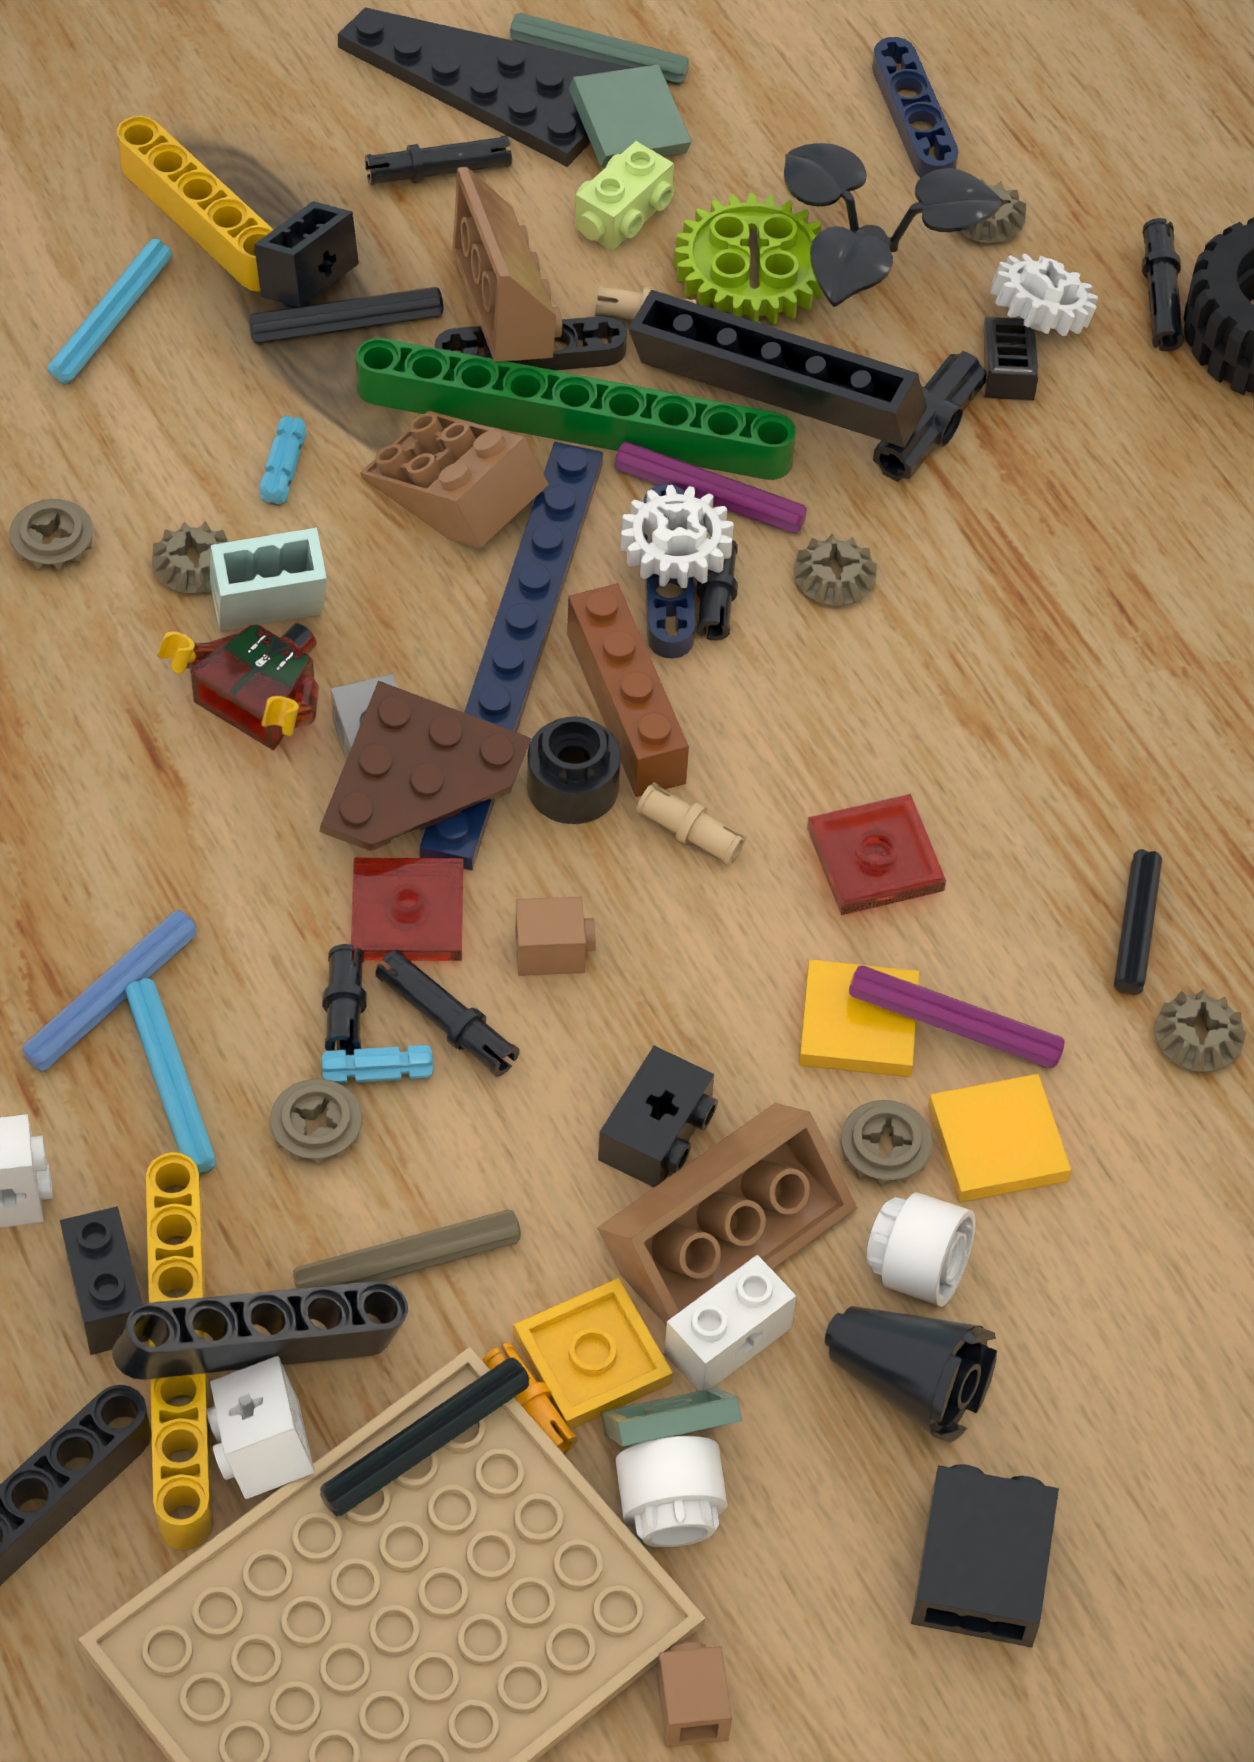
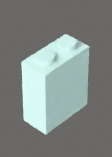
M317 528L211 545L210 586L219 632L316 616L323 613L327 576Z

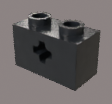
M315 201L308 204L254 244L261 297L281 302L288 307L301 308L307 305L313 298L330 285L339 281L342 276L359 264L353 212Z
M654 1045L599 1132L598 1160L652 1187H656L663 1182L669 1172L676 1173L684 1166L690 1153L691 1143L688 1141L695 1129L705 1130L716 1111L718 1100L712 1097L714 1074Z
M118 1206L60 1220L65 1250L90 1355L112 1350L130 1312L137 1306L142 1305ZM136 1336L141 1343L149 1341L146 1337Z

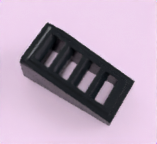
M985 317L984 369L987 371L986 383L984 384L985 398L1035 399L1038 382L1035 329L1024 326V319ZM997 342H998V343H1016V344H1023V345L997 344Z

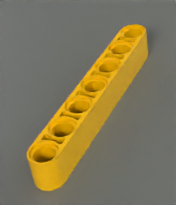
M170 1152L162 1154L151 1162L146 1173L149 1303L205 1298L203 1201L198 1168L190 1157L182 1153ZM174 1185L185 1187V1189L177 1193H166L163 1191ZM176 1236L187 1238L185 1242L178 1245L164 1243L169 1238ZM181 1288L189 1291V1293L179 1298L165 1296L166 1293L173 1289ZM195 1330L201 1338L207 1340V1333ZM150 1340V1347H156ZM208 1373L150 1379L153 1503L160 1537L167 1545L178 1550L197 1548L207 1540L212 1531L210 1424L207 1417V1408H209ZM179 1395L194 1398L187 1405L180 1407L167 1404L170 1399ZM180 1450H190L196 1453L194 1457L181 1463L168 1459L170 1455ZM184 1505L198 1509L194 1515L186 1519H175L169 1516L174 1509Z

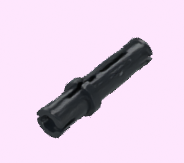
M507 135L499 138L420 148L418 144L407 145L405 151L376 155L367 154L365 155L366 171L370 170V174H367V180L370 186L411 179L412 183L423 182L424 177L456 173L459 167H467L470 170L499 166L508 167L512 164L511 150L506 151V147L510 146Z
M1156 218L1146 222L1142 229L1145 257L1142 259L1141 265L1143 275L1148 281L1153 347L1157 348L1159 346L1160 351H1172L1181 347L1184 342L1177 281L1181 270V260L1174 248L1173 223H1167V219Z
M395 949L383 957L382 960L392 968L387 970L383 965L378 964L375 977L381 982H385L447 1034L448 1043L456 1049H466L490 1069V1072L496 1077L505 1074L512 1067L503 1058L508 1056L511 1060L516 1061L520 1053L519 1048L508 1042L486 1024V1016L477 1008L468 1009L407 959L399 949Z

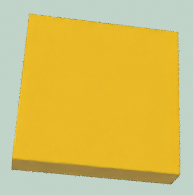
M809 959L799 1066L911 1077L916 1019L852 997L849 994V985L858 966L862 965ZM863 965L919 985L920 971Z
M1039 1073L930 1094L928 1108L959 1203L1069 1181L1071 1167Z
M619 1278L513 1324L515 1340L538 1382H544L552 1392L549 1400L570 1430L601 1416V1411L619 1408L672 1384L673 1372Z

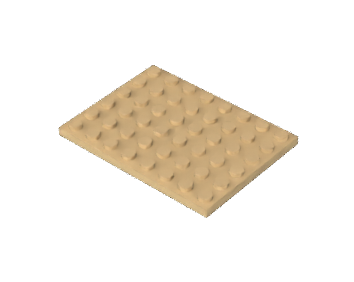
M469 1347L314 1462L315 1473L282 1486L78 1638V1644L82 1652L170 1762H535L656 1665L659 1661V1652H669L673 1646L683 1643L703 1627L706 1617L515 1398H512L344 1515L335 1516L328 1509L320 1495L322 1484L490 1371L486 1364Z

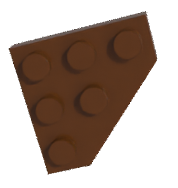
M378 680L320 825L319 832L372 851L391 843L392 839L418 828L423 830L459 815L462 810L488 799L492 801L509 794L515 783L531 738Z

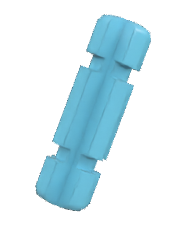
M287 415L279 420L276 430L278 436L273 439L265 466L267 472L263 474L259 486L261 491L260 498L266 503L273 502L280 505L287 500L290 490L288 484L293 480L301 453L299 448L303 445L306 436V423L300 417L292 418Z
M428 1045L408 1046V1052H400L399 1047L354 1049V1055H346L345 1050L326 1051L322 1055L323 1079L339 1084H347V1078L356 1077V1083L401 1080V1075L409 1074L410 1080L427 1079L433 1074V1055L431 1047Z

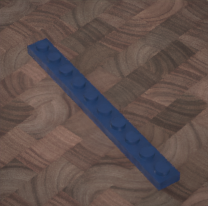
M554 442L544 471V476L549 485L535 498L464 713L517 732L603 466L602 451ZM495 799L480 802L462 810L459 815L427 827L419 847L420 859L472 871Z

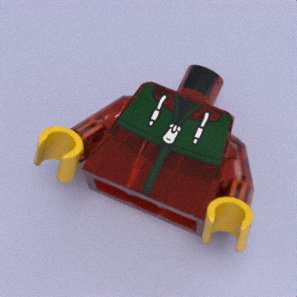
M294 623L281 637H278L258 624L249 625L238 634L206 643H194L190 637L180 632L171 631L165 633L157 657L160 659H172L170 666L177 674L184 673L185 669H191L194 703L269 749L274 750L285 735L292 736L294 729L310 725L316 719L319 685L314 679L313 660L308 654L315 648L317 642L312 632L305 626Z

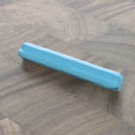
M154 238L145 245L50 362L48 372L59 383L68 384L77 376L172 258L171 249L164 245L162 240Z
M149 978L133 981L126 988L127 1000L179 1153L190 1157L195 1162L199 1174L209 1172L215 1167V1154L155 982Z

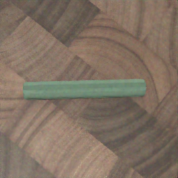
M517 13L511 23L510 37L514 41L633 68L659 64L665 80L677 84L683 83L688 74L689 59L683 55L523 13Z

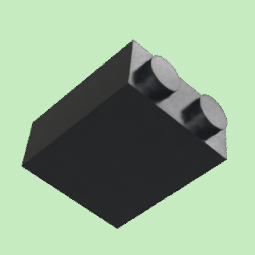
M957 1464L951 1467L938 1465L931 1494L911 1624L1032 1648L1040 1626L1059 1488L1045 1486L1040 1480L1029 1476H1015L1008 1479L984 1474L981 1469L971 1465Z

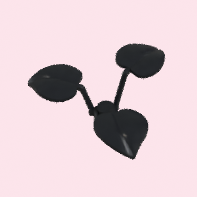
M813 143L794 148L788 154H785L784 182L794 198L806 205L825 207L836 203L842 197L846 204L850 230L839 226L829 227L821 231L814 238L810 248L813 274L823 294L833 307L838 306L849 297L861 291L874 287L888 276L893 265L891 252L898 250L899 241L917 214L922 213V221L930 230L950 233L966 230L992 217L1001 208L1002 204L1000 197L975 176L952 168L934 170L924 175L916 183L915 197L919 202L909 207L892 237H888L879 226L865 225L861 228L859 227L855 200L850 191L859 189L866 183L867 173L862 161L854 153L834 144Z

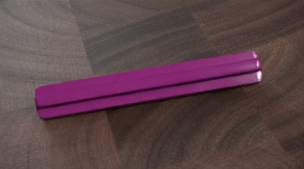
M623 442L616 454L615 467L624 473L658 485H675L683 489L684 492L689 486L694 487L695 498L701 499L710 493L713 495V505L725 506L727 510L793 534L798 533L804 524L807 508L798 502L630 442Z
M863 965L857 967L851 979L849 994L854 998L1049 1068H1054L1062 1056L1065 1040L1058 1035Z

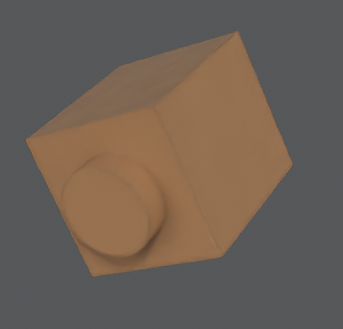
M582 896L516 899L515 932L518 976L585 973L586 951L596 950L594 918H584Z
M686 1642L673 1646L669 1652H659L657 1680L666 1747L729 1741L732 1714L722 1646L706 1648V1645L700 1642Z

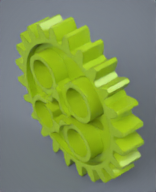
M749 193L747 202L740 203L738 198L731 194L729 196V205L723 206L715 199L711 200L710 213L697 208L695 210V221L686 219L684 221L683 233H677L674 253V267L677 268L676 280L677 282L685 283V296L697 295V304L703 306L713 304L715 310L728 311L738 317L746 315L749 316L751 321L757 323L760 316L766 315L773 325L777 324L778 313L780 312L794 319L796 318L797 305L810 310L813 297H823V292L815 279L810 261L811 244L814 238L821 232L822 223L820 221L808 223L809 211L807 209L793 214V202L790 200L781 207L774 206V195H769L764 203H757L755 194ZM751 229L757 232L756 268L758 276L757 288L755 289L750 287L749 230Z

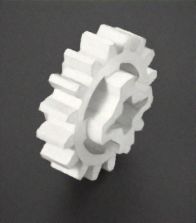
M1022 254L1020 260L1010 255L1007 257L1006 262H1000L990 289V293L997 296L995 303L998 306L1008 307L1007 315L1009 317L1020 316L1024 319V326L1043 331L1046 334L1052 328L1062 336H1067L1069 329L1079 334L1083 327L1087 328L1097 308L1095 304L1098 300V296L1090 293L1092 285L1080 282V274L1078 272L1068 273L1064 270V264L1040 256L1038 261H1033L1027 254Z
M667 485L666 495L659 496L651 489L647 491L646 504L638 500L631 502V514H623L621 551L627 552L626 563L629 567L641 564L640 577L642 579L657 574L659 575V586L665 587L670 578L678 580L681 588H687L689 577L694 576L703 584L707 582L708 569L717 573L723 570L724 559L730 558L732 554L734 525L733 522L726 521L727 508L725 506L713 508V495L710 493L698 499L695 498L694 487L689 486L684 495L676 493L673 485ZM707 532L709 533L711 539H708L706 537ZM644 533H645L646 535H648V541H647V542H646V540H645V538H644V536H643Z

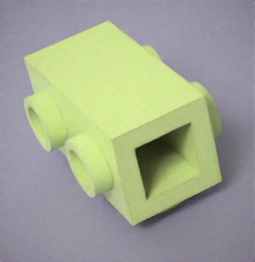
M635 141L622 154L614 155L606 168L593 180H588L579 187L574 197L575 229L580 231L587 239L596 241L609 250L614 251L627 238L630 239L636 236L643 223L657 210L662 211L669 205L675 191L673 186L674 163Z

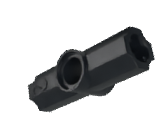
M962 351L960 354H950L924 387L921 386L927 409L905 448L881 440L874 449L873 461L881 468L883 475L897 482L903 478L910 479L936 445L944 447L950 442L959 427L963 411L986 383L987 371L982 368L977 357L965 351Z

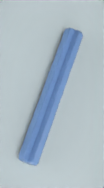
M181 910L173 911L23 1045L24 1058L38 1071L48 1069L127 998L126 988L129 983L149 978L196 936L197 931L194 921Z

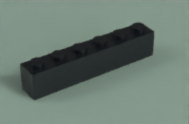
M652 289L628 328L641 363L905 448L927 409L919 376L916 372Z

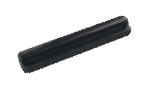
M1139 849L1133 854V860L1131 861L1114 979V987L1120 993L1128 992L1132 995H1138L1143 991L1146 981L1162 866V857L1156 851L1148 852L1147 850Z

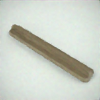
M507 1209L298 1266L293 1270L294 1284L296 1289L384 1280L517 1243L521 1236L520 1225L514 1211Z

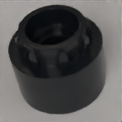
M577 716L559 718L543 726L533 736L527 755V791L534 807L547 818L564 824L591 822L600 818L612 808L619 792L620 748L611 732L589 718Z

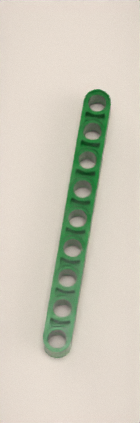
M386 338L366 340L356 350L357 391L364 401L373 405L420 414L432 411L483 426L618 451L623 442H630L697 467L765 480L782 478L792 468L796 427L793 421L786 415L777 412L513 362H494L491 358Z

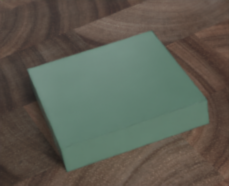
M659 64L573 77L568 89L600 167L607 166L614 155L622 154L635 141L663 157L687 153L692 142Z
M717 1387L601 1411L605 1435L621 1446L742 1421L738 1397Z

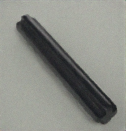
M430 287L306 305L301 308L293 307L252 313L249 316L248 322L253 342L261 343L437 317L443 314L444 304L440 289L438 287Z
M507 1358L322 1484L320 1495L323 1502L335 1516L344 1515L526 1390L530 1379L527 1371L516 1358Z

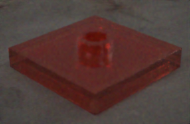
M911 794L808 817L807 830L841 915L945 891L946 878Z
M354 857L351 923L352 960H354V950L359 947L364 952V960H382L389 952L399 949L410 961H462L463 858Z

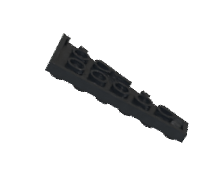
M366 7L337 34L338 48L566 167L591 143L568 89L573 77L633 68Z

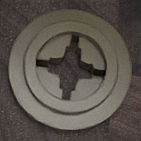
M1000 181L995 186L987 185L1000 197L1002 202L1001 208L994 214L993 219L989 218L976 226L958 232L974 241L998 243L1013 238L1022 230L1026 219V203L1019 201L1018 190L1006 191L1002 181Z
M47 499L32 503L16 515L10 527L11 546L16 550L20 561H32L38 570L45 564H53L60 571L64 562L71 560L79 563L82 552L92 549V521L83 508L70 501ZM60 525L61 538L55 537L52 543L44 544L43 536H50Z
M206 521L199 528H190L183 522L178 531L173 532L165 529L162 540L153 544L152 567L156 577L168 588L182 593H202L211 590L210 549L211 545L228 542L224 530L212 531ZM193 547L200 555V560H198L199 567H194L193 561H190L186 555L188 548Z
M831 533L827 540L819 541L812 538L806 549L798 550L794 565L796 583L805 595L819 603L833 606L855 603L872 590L876 580L877 564L871 559L870 548L858 547L853 537L845 542L836 540L833 533ZM831 560L839 561L840 567L843 568L842 573H840V580H836L831 567H828Z
M1204 989L1196 995H1186L1181 991L1171 1002H1164L1155 1024L1156 1039L1163 1053L1177 1065L1199 1072L1215 1071L1231 1064L1240 1054L1246 1036V1031L1243 1030L1241 1012H1234L1228 1006L1226 996L1217 1000L1207 996ZM1198 1016L1203 1017V1020L1206 1021L1207 1029H1210L1207 1037L1204 1038L1203 1045L1199 1044V1036H1196L1197 1032L1193 1027Z
M309 1079L298 1082L281 1093L272 1107L270 1125L278 1148L283 1147L290 1152L295 1161L302 1157L313 1159L320 1165L324 1158L334 1155L342 1158L345 1150L353 1142L358 1143L362 1125V1111L356 1097L343 1085L326 1079ZM326 1108V1125L329 1128L318 1127L314 1133L307 1136V1121L304 1119L315 1120Z
M892 1100L872 1101L855 1109L846 1119L840 1139L844 1161H849L856 1168L859 1178L867 1175L877 1179L881 1186L889 1180L899 1179L905 1184L911 1175L917 1171L923 1172L932 1150V1134L925 1119L910 1106ZM885 1127L890 1128L889 1136H892V1143L896 1145L892 1148L891 1154H888L887 1158L882 1157L880 1147L876 1144L880 1141L881 1135H884Z

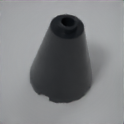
M851 1306L843 1314L837 1313L831 1319L825 1333V1345L829 1347L831 1361L932 1436L947 1442H953L966 1431L967 1427L958 1424L966 1410L974 1413L979 1411L990 1386L997 1360V1350L987 1346L988 1340L996 1339L995 1332L979 1325Z

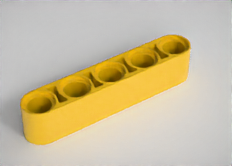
M132 116L122 121L117 128V138L123 174L242 286L249 290L260 292L254 244L273 231V229L155 120L146 116Z

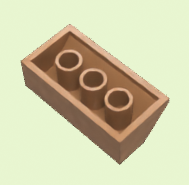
M459 167L457 168L452 252L494 362L553 358L554 339L562 335V316L559 307H553L551 304V291L548 280L541 279L538 255L536 252H530L527 228L525 225H519L515 212L508 202L469 168Z
M774 1103L604 1222L597 1229L621 1276L661 1321L667 1325L669 1319L756 1255L773 1270L856 1210L857 1206L811 1112Z

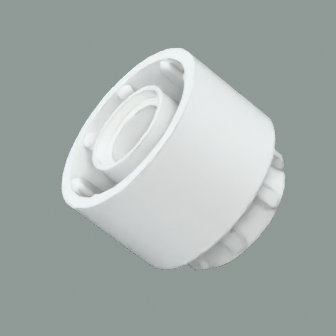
M918 1192L913 1193L907 1200L900 1197L888 1200L881 1208L869 1237L866 1255L867 1264L872 1267L874 1273L882 1275V1283L885 1288L942 1307L948 1303L955 1293L967 1266L975 1235V1214L972 1210Z
M698 1436L666 1437L636 1444L617 1455L615 1460L623 1520L626 1524L636 1528V1535L643 1540L644 1544L652 1547L685 1546L708 1539L715 1533L719 1527L718 1515L723 1513L728 1507L720 1449L716 1441Z

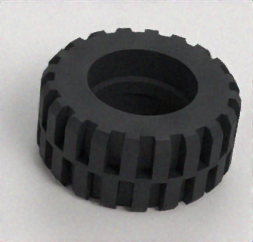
M1254 217L1247 221V225L1243 226L1241 222H1238L1224 229L1223 234L1214 236L1205 245L1204 252L1199 254L1195 263L1183 317L1186 341L1192 347L1191 352L1200 365L1204 366L1207 364V372L1220 383L1223 380L1229 382L1231 389L1242 395H1245L1246 391L1254 393V305L1250 302L1254 300Z

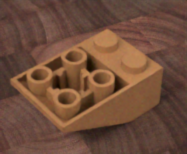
M427 411L425 414L416 417L410 423L409 428L391 445L381 449L376 454L375 460L360 472L364 480L446 538L479 549L489 542L549 485L524 436L432 411Z

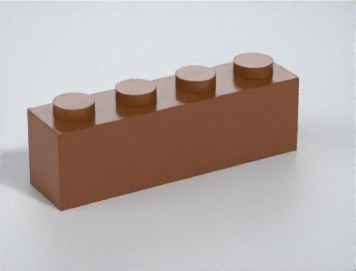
M619 584L569 595L567 635L605 726L615 737L619 745L620 761L635 797L642 796L647 787L652 785L653 782L664 790L686 784L689 745Z

